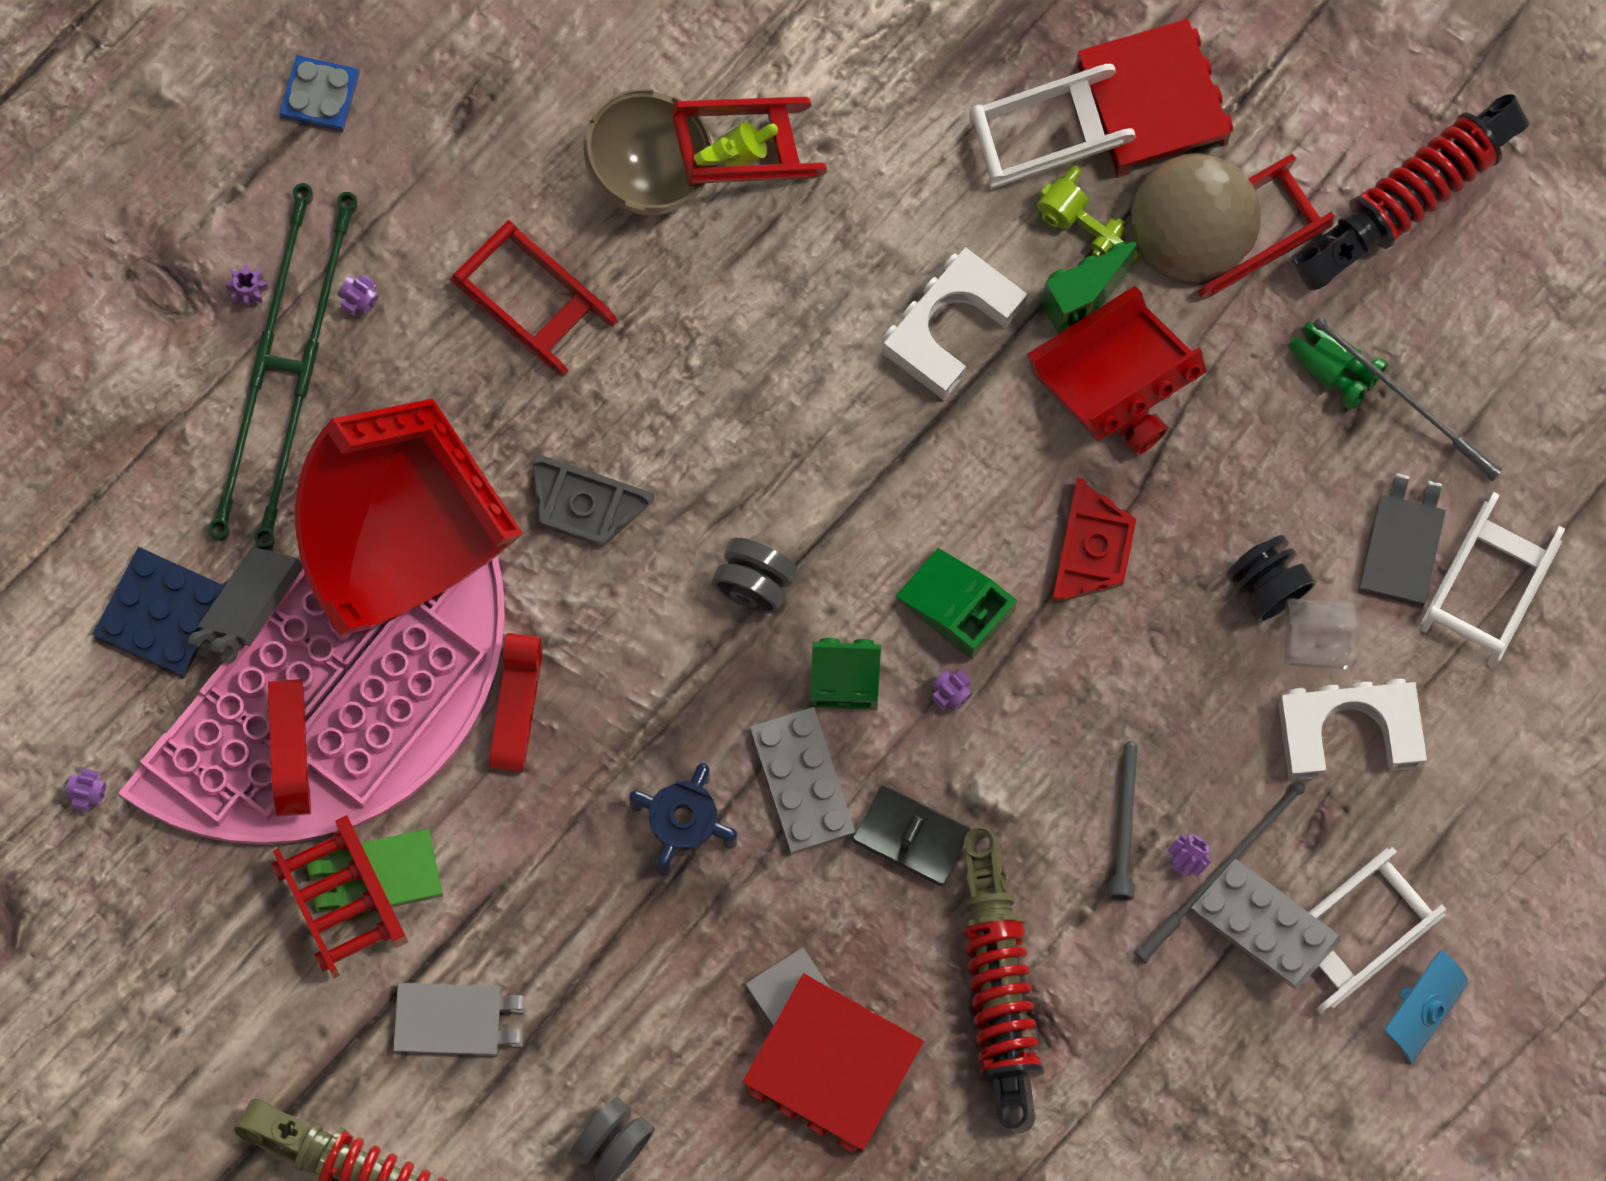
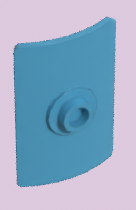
M1444 950L1438 951L1412 989L1407 987L1400 992L1403 1002L1384 1028V1032L1400 1047L1407 1061L1411 1064L1416 1060L1468 985V979L1463 970Z

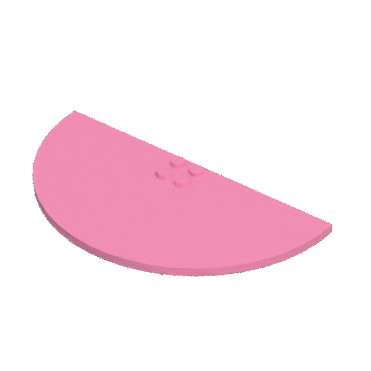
M498 556L452 588L423 605L383 624L344 636H340L337 630L330 624V620L316 599L302 568L250 646L242 645L233 663L223 662L199 690L200 693L140 761L141 766L118 792V795L145 814L174 828L205 838L240 844H292L326 838L339 830L335 820L346 815L353 828L384 815L414 795L450 761L472 731L487 702L497 674L503 646L505 622L503 581ZM303 679L311 814L276 817L271 775L268 681Z

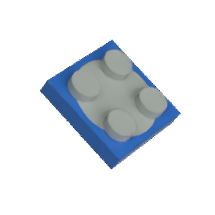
M296 55L281 106L280 117L343 132L360 75L359 69Z

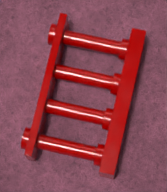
M347 815L335 820L339 830L333 833L334 837L284 860L279 848L273 850L276 861L271 863L279 882L286 879L320 951L314 955L322 972L329 970L333 978L340 976L334 963L383 939L385 942L392 939L395 948L408 943L406 935ZM338 849H341V851L349 850L353 861L347 863L348 867L301 890L298 889L291 872ZM353 879L356 882L363 879L368 891L362 893L363 897L313 920L305 902ZM368 909L371 912L376 909L378 910L382 919L381 922L377 923L378 927L329 951L327 950L320 932Z

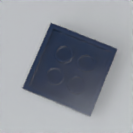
M138 547L98 622L93 636L100 641L185 678L201 645L199 647L189 645L188 639L192 633L201 631L198 628L199 623L225 585Z

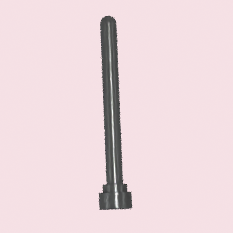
M1128 741L1124 745L1116 871L1111 881L1108 882L1107 898L1116 901H1131L1134 899L1135 884L1132 883V878L1129 877L1137 763V744L1133 741Z

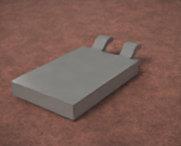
M803 947L746 983V988L772 1027L803 973L829 987Z
M398 983L393 1051L395 1053L498 1057V1046L521 1048L523 1047L522 1030H499L500 1013L524 1014V996H501V986Z

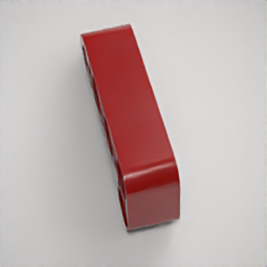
M515 633L506 634L503 650L504 670L490 753L489 768L524 773L542 661L543 646L541 637Z
M303 679L268 681L271 775L276 817L311 814V798L307 767Z

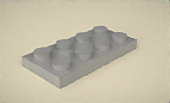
M812 707L750 726V732L790 854H797L854 836L856 832L815 708Z
M1237 859L1230 863L1191 907L1193 914L1296 991L1341 941L1339 934Z

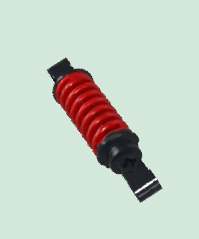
M1507 94L1497 98L1478 116L1468 112L1462 113L1457 117L1453 125L1441 132L1440 137L1431 139L1427 147L1420 148L1415 152L1414 157L1404 160L1401 167L1390 171L1388 178H1381L1376 182L1375 188H1368L1361 195L1350 200L1349 206L1352 213L1341 217L1338 220V225L1322 235L1311 246L1299 252L1293 259V263L1308 290H1317L1326 286L1336 275L1353 264L1359 257L1370 254L1374 246L1378 245L1383 249L1393 246L1403 233H1407L1411 229V221L1419 223L1424 219V210L1426 212L1435 211L1438 207L1437 200L1440 202L1448 201L1451 197L1450 190L1459 192L1463 189V180L1472 182L1476 179V169L1483 172L1491 166L1497 165L1502 160L1500 147L1529 126V121L1514 94Z

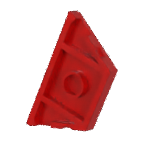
M1079 477L1076 480L1052 601L1055 602L1123 586L1137 520L1125 510L1117 508L1112 500L1104 494L1101 496L1087 485V481Z

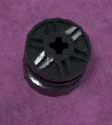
M1284 535L1276 536L1251 548L1240 557L1226 574L1230 582L1240 581L1236 586L1238 593L1242 594L1253 589L1255 590L1248 598L1246 605L1259 622L1266 621L1283 612L1305 596L1316 584V580L1305 564L1301 563L1290 568L1287 567L1297 553L1292 548L1285 550L1289 542Z

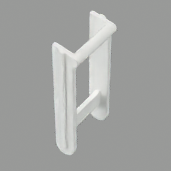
M1100 65L983 106L976 105L971 107L969 110L970 125L975 124L987 164L989 189L991 190L1133 141L1136 138L1133 129H1123L1108 135L1104 134L1090 88L1091 84L1114 76L1116 74L1114 65ZM1071 92L1086 142L1002 170L987 120Z
M1493 492L1489 502H1484L1420 623L1423 625L1421 631L1425 633L1429 630L1432 622L1435 621L1493 651L1487 662V665L1493 667L1495 663L1499 664L1562 543L1560 538L1565 531V528L1559 526L1545 550L1490 522L1487 518L1499 497V494ZM1476 539L1536 569L1500 639L1440 609Z
M1393 847L1382 851L1309 913L1317 919L1321 918L1379 870L1422 921L1356 976L1332 950L1319 965V968L1336 986L1338 991L1316 1009L1320 1015L1329 1008L1334 1009L1445 917L1444 911L1446 908L1443 904L1432 911L1389 862L1397 852Z

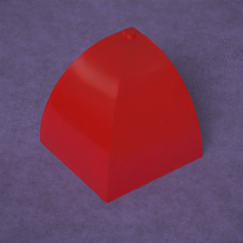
M433 398L332 418L313 442L300 473L295 502V530L299 555L306 578L316 599L328 616L330 624L337 630L340 636L375 627L423 605L479 570L523 535V532Z

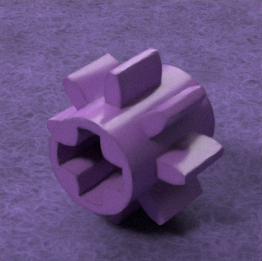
M245 264L244 269L238 272L231 270L233 282H226V288L228 291L233 292L231 294L232 302L236 303L240 300L245 303L246 308H249L250 303L255 301L262 303L261 291L268 290L267 282L260 281L263 277L262 271L259 269L253 272L249 270L248 264ZM243 284H245V285H247V286H251V285H252V287H251L250 289H249L248 287H246V286H244V287L241 288V286H242Z
M364 274L359 279L349 276L338 291V296L343 299L340 302L341 308L352 316H355L358 310L363 314H367L379 297V294L374 291L376 288L375 282Z
M948 669L931 685L935 691L932 695V700L942 710L946 709L949 705L956 711L973 694L968 689L972 680L961 669L956 674H953Z
M82 768L81 775L71 774L67 783L65 797L72 800L71 805L73 809L89 813L91 805L99 807L102 804L106 791V782L100 781L101 775L98 774V771Z
M1193 834L1189 835L1188 838L1181 835L1167 850L1173 855L1169 860L1171 867L1177 873L1186 877L1190 876L1191 873L1199 876L1212 861L1206 856L1210 851L1208 844L1202 838Z

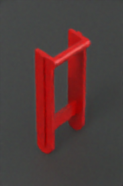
M778 97L674 102L671 114L688 186H697L702 183L812 179L826 174L827 167L825 163L799 162L788 113H799L809 109L812 106L810 98ZM767 114L769 123L775 124L778 127V133L773 137L779 164L697 168L686 117Z
M1294 154L1286 156L1248 179L1255 190L1278 177L1309 225L1204 285L1198 291L1201 299H1206L1219 293L1333 226L1332 220L1335 217L1333 212L1331 211L1320 218L1289 170L1296 160Z
M507 220L449 279L548 368L562 377L568 373V369L550 350L589 310H592L609 326L613 327L618 322L609 307L519 230L510 220ZM508 238L574 295L534 337L468 279Z

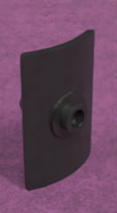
M881 785L866 816L854 835L853 842L938 886H943L964 846L965 837L971 829L886 785Z

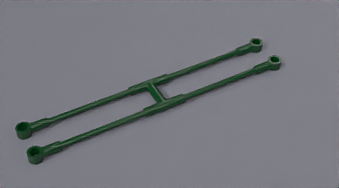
M306 183L297 184L293 189L295 202L290 218L291 228L265 331H262L249 382L250 392L224 496L220 498L215 519L209 524V532L214 540L223 541L228 538L230 534L228 520L233 503L231 498L258 390L262 388L266 368L298 374V379L294 391L295 401L270 502L265 508L261 528L254 534L256 545L262 550L271 549L275 544L273 530L279 510L277 504L303 399L307 396L319 348L318 338L343 236L347 234L351 214L358 208L357 199L353 193L343 192L339 195L337 199L339 213L334 229L336 235L311 336L306 342L302 361L272 356L270 352L275 336L273 330L298 230L302 226L307 205L313 200L312 189ZM301 191L309 193L305 198H300L297 195ZM347 199L353 201L351 206L345 207L342 205L343 201ZM222 525L225 527L224 532L221 534L213 532L216 526ZM267 534L270 536L268 542H259V538L262 535Z

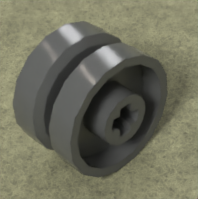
M745 538L731 539L724 553V559L728 564L718 566L712 579L713 587L725 597L749 609L768 614L778 613L785 598V593L781 588L791 585L797 572L796 565L783 554L761 543Z
M616 1097L586 1126L571 1148L569 1157L582 1168L591 1165L598 1159L593 1168V1177L598 1181H616L651 1139L655 1127L643 1117L636 1118L627 1124L631 1116V1107L619 1097Z

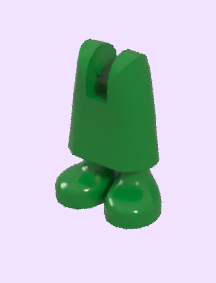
M1308 321L1301 330L1304 336L1315 345L1312 347L1301 338L1293 337L1287 344V347L1304 368L1325 388L1331 390L1335 386L1343 395V405L1347 409L1352 410L1363 400L1367 390L1370 391L1380 378L1325 331L1317 330L1314 323ZM1351 345V346L1354 347L1359 353L1362 352L1361 350H1359V349L1356 348L1355 346ZM1376 358L1371 361L1383 373L1388 367V362L1383 358ZM1349 372L1358 381H1353L1349 379L1347 376L1344 375V373Z

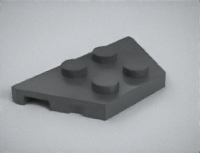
M537 453L533 455L540 525L544 528L604 547L654 501L655 493Z

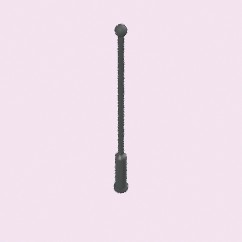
M1319 317L1315 320L1314 326L1317 330L1325 331L1453 441V446L1486 473L1491 481L1501 473L1502 467L1494 464L1463 436H1456L1327 325L1325 318Z
M1300 781L1295 782L1292 786V791L1177 914H1171L1150 938L1133 952L1142 963L1146 964L1151 955L1180 926L1181 918L1234 859L1239 858L1297 795L1305 792L1304 783Z

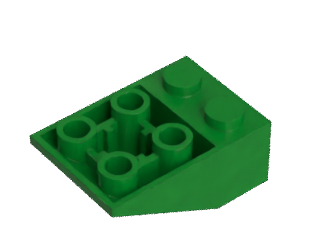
M1135 241L1126 245L1124 242L1117 243L1110 247L1104 255L1097 258L1094 255L1086 257L1075 268L1068 271L1060 269L1049 275L1045 283L1042 305L1057 334L1096 311L1104 304L1131 269L1137 246Z
M940 548L933 552L895 596L896 599L971 660L974 659L1014 613L1017 600L992 579Z
M822 638L819 642H813L810 708L877 710L881 644H874V641L869 639L854 640V643H840V640L836 638Z

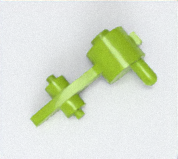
M743 122L719 137L715 143L695 154L694 160L698 168L715 167L721 163L725 166L753 165L766 156L767 147L765 142L778 133V127L775 124H768L758 131L752 124Z
M1074 165L1069 168L1062 178H1057L1052 185L1049 182L1039 193L1042 198L1037 203V208L1041 212L1042 218L1053 227L1069 229L1074 222L1080 224L1095 237L1091 243V248L1094 250L1092 254L1097 258L1106 254L1107 250L1113 245L1124 242L1121 239L1126 232L1123 227L1124 221L1119 218L1117 221L1110 219L1104 226L1084 212V209L1089 204V199L1074 184L1081 175V168ZM1136 251L1132 264H1135L1140 257Z

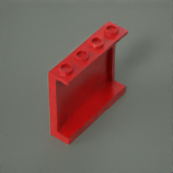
M1188 18L1078 51L1076 65L1079 72L1104 64H1113L1116 70L1114 76L1091 84L1090 88L1104 134L1108 135L1123 129H1133L1136 138L1130 143L1108 150L1118 178L1129 175L1132 166L1219 140H1221L1223 146L1228 145L1231 132H1233L1232 120L1228 113H1223L1220 105L1223 103L1220 88L1218 85L1213 86L1210 75H1212L1211 64L1207 56L1202 57L1199 49L1201 46L1199 32L1196 28L1192 29Z
M1133 286L1027 354L1033 375L1097 441L1114 433L1118 428L1137 416L1142 415L1154 405L1170 397L1173 393L1190 382L1197 380L1207 372L1201 349L1198 347L1191 351L1146 307L1143 293L1136 286Z
M803 973L742 1082L749 1086L746 1092L762 1102L766 1100L767 1096L777 1101L779 1105L776 1109L785 1115L795 1119L798 1113L809 1120L807 1127L825 1136L826 1132L830 1131L840 1137L837 1144L853 1153L856 1152L857 1148L865 1151L869 1140L914 1059L920 1053L925 1041Z

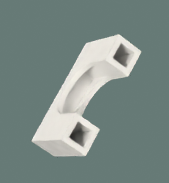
M966 247L959 255L954 253L948 259L943 268L946 271L939 279L933 277L923 290L925 294L918 303L913 301L903 313L905 319L898 327L892 325L882 338V341H884L883 355L943 401L946 400L965 377L966 366L940 347L932 338L928 323L933 314L945 305L966 303L975 306L1006 329L1026 305L1027 299L1026 292Z
M1392 679L1386 681V685L1373 686L1372 682H1360L1353 684L1352 688L1339 689L1338 685H1328L1319 688V691L1306 692L1304 688L1286 691V694L1282 695L1278 702L1288 781L1323 777L1326 771L1321 734L1322 725L1330 715L1342 710H1357L1369 715L1376 721L1384 737L1388 771L1422 768L1427 761L1416 682L1406 683L1405 679Z

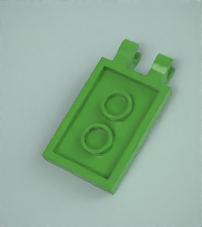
M429 829L361 843L391 907L443 897ZM341 849L330 853V860H315L307 864L310 880L328 877L348 867L347 863L353 861L349 850L341 851ZM353 879L336 887L337 892H326L314 898L317 913L338 909L363 897L362 893L368 891L363 879L357 882ZM368 909V910H366V911H364V912H362V913H360V914L367 913V912H371V911H370V909Z

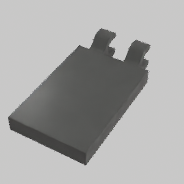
M1396 473L1390 496L1381 494L1379 497L1358 591L1424 607L1446 512L1444 509L1436 508L1442 484L1429 481L1428 486L1425 488L1423 502L1419 504L1404 500L1410 476Z
M251 547L199 623L198 628L201 631L192 633L188 639V644L199 647L202 644L197 654L204 657H210L213 652L222 653L224 651L220 660L230 664L233 663L242 645L250 646L302 570V563L295 557Z

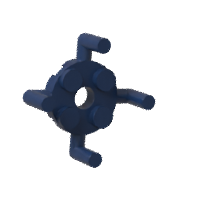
M701 763L696 767L690 782H676V784L664 787L658 791L654 797L638 790L632 791L629 795L630 807L633 811H640L643 807L649 809V823L652 833L663 844L656 861L657 872L661 876H667L670 873V863L676 850H697L712 835L723 839L724 846L727 849H734L737 846V832L717 822L715 803L708 791L703 788L704 784H707L710 780V769L705 763ZM679 808H688L693 813V818L687 824H679L673 818L674 812Z

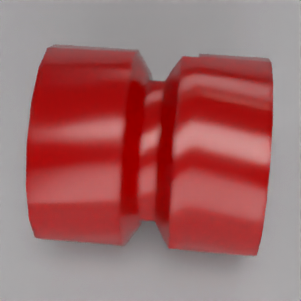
M1150 409L1115 431L1118 436H1126L1124 443L1136 456H1140L1152 448L1169 429L1157 414H1149Z

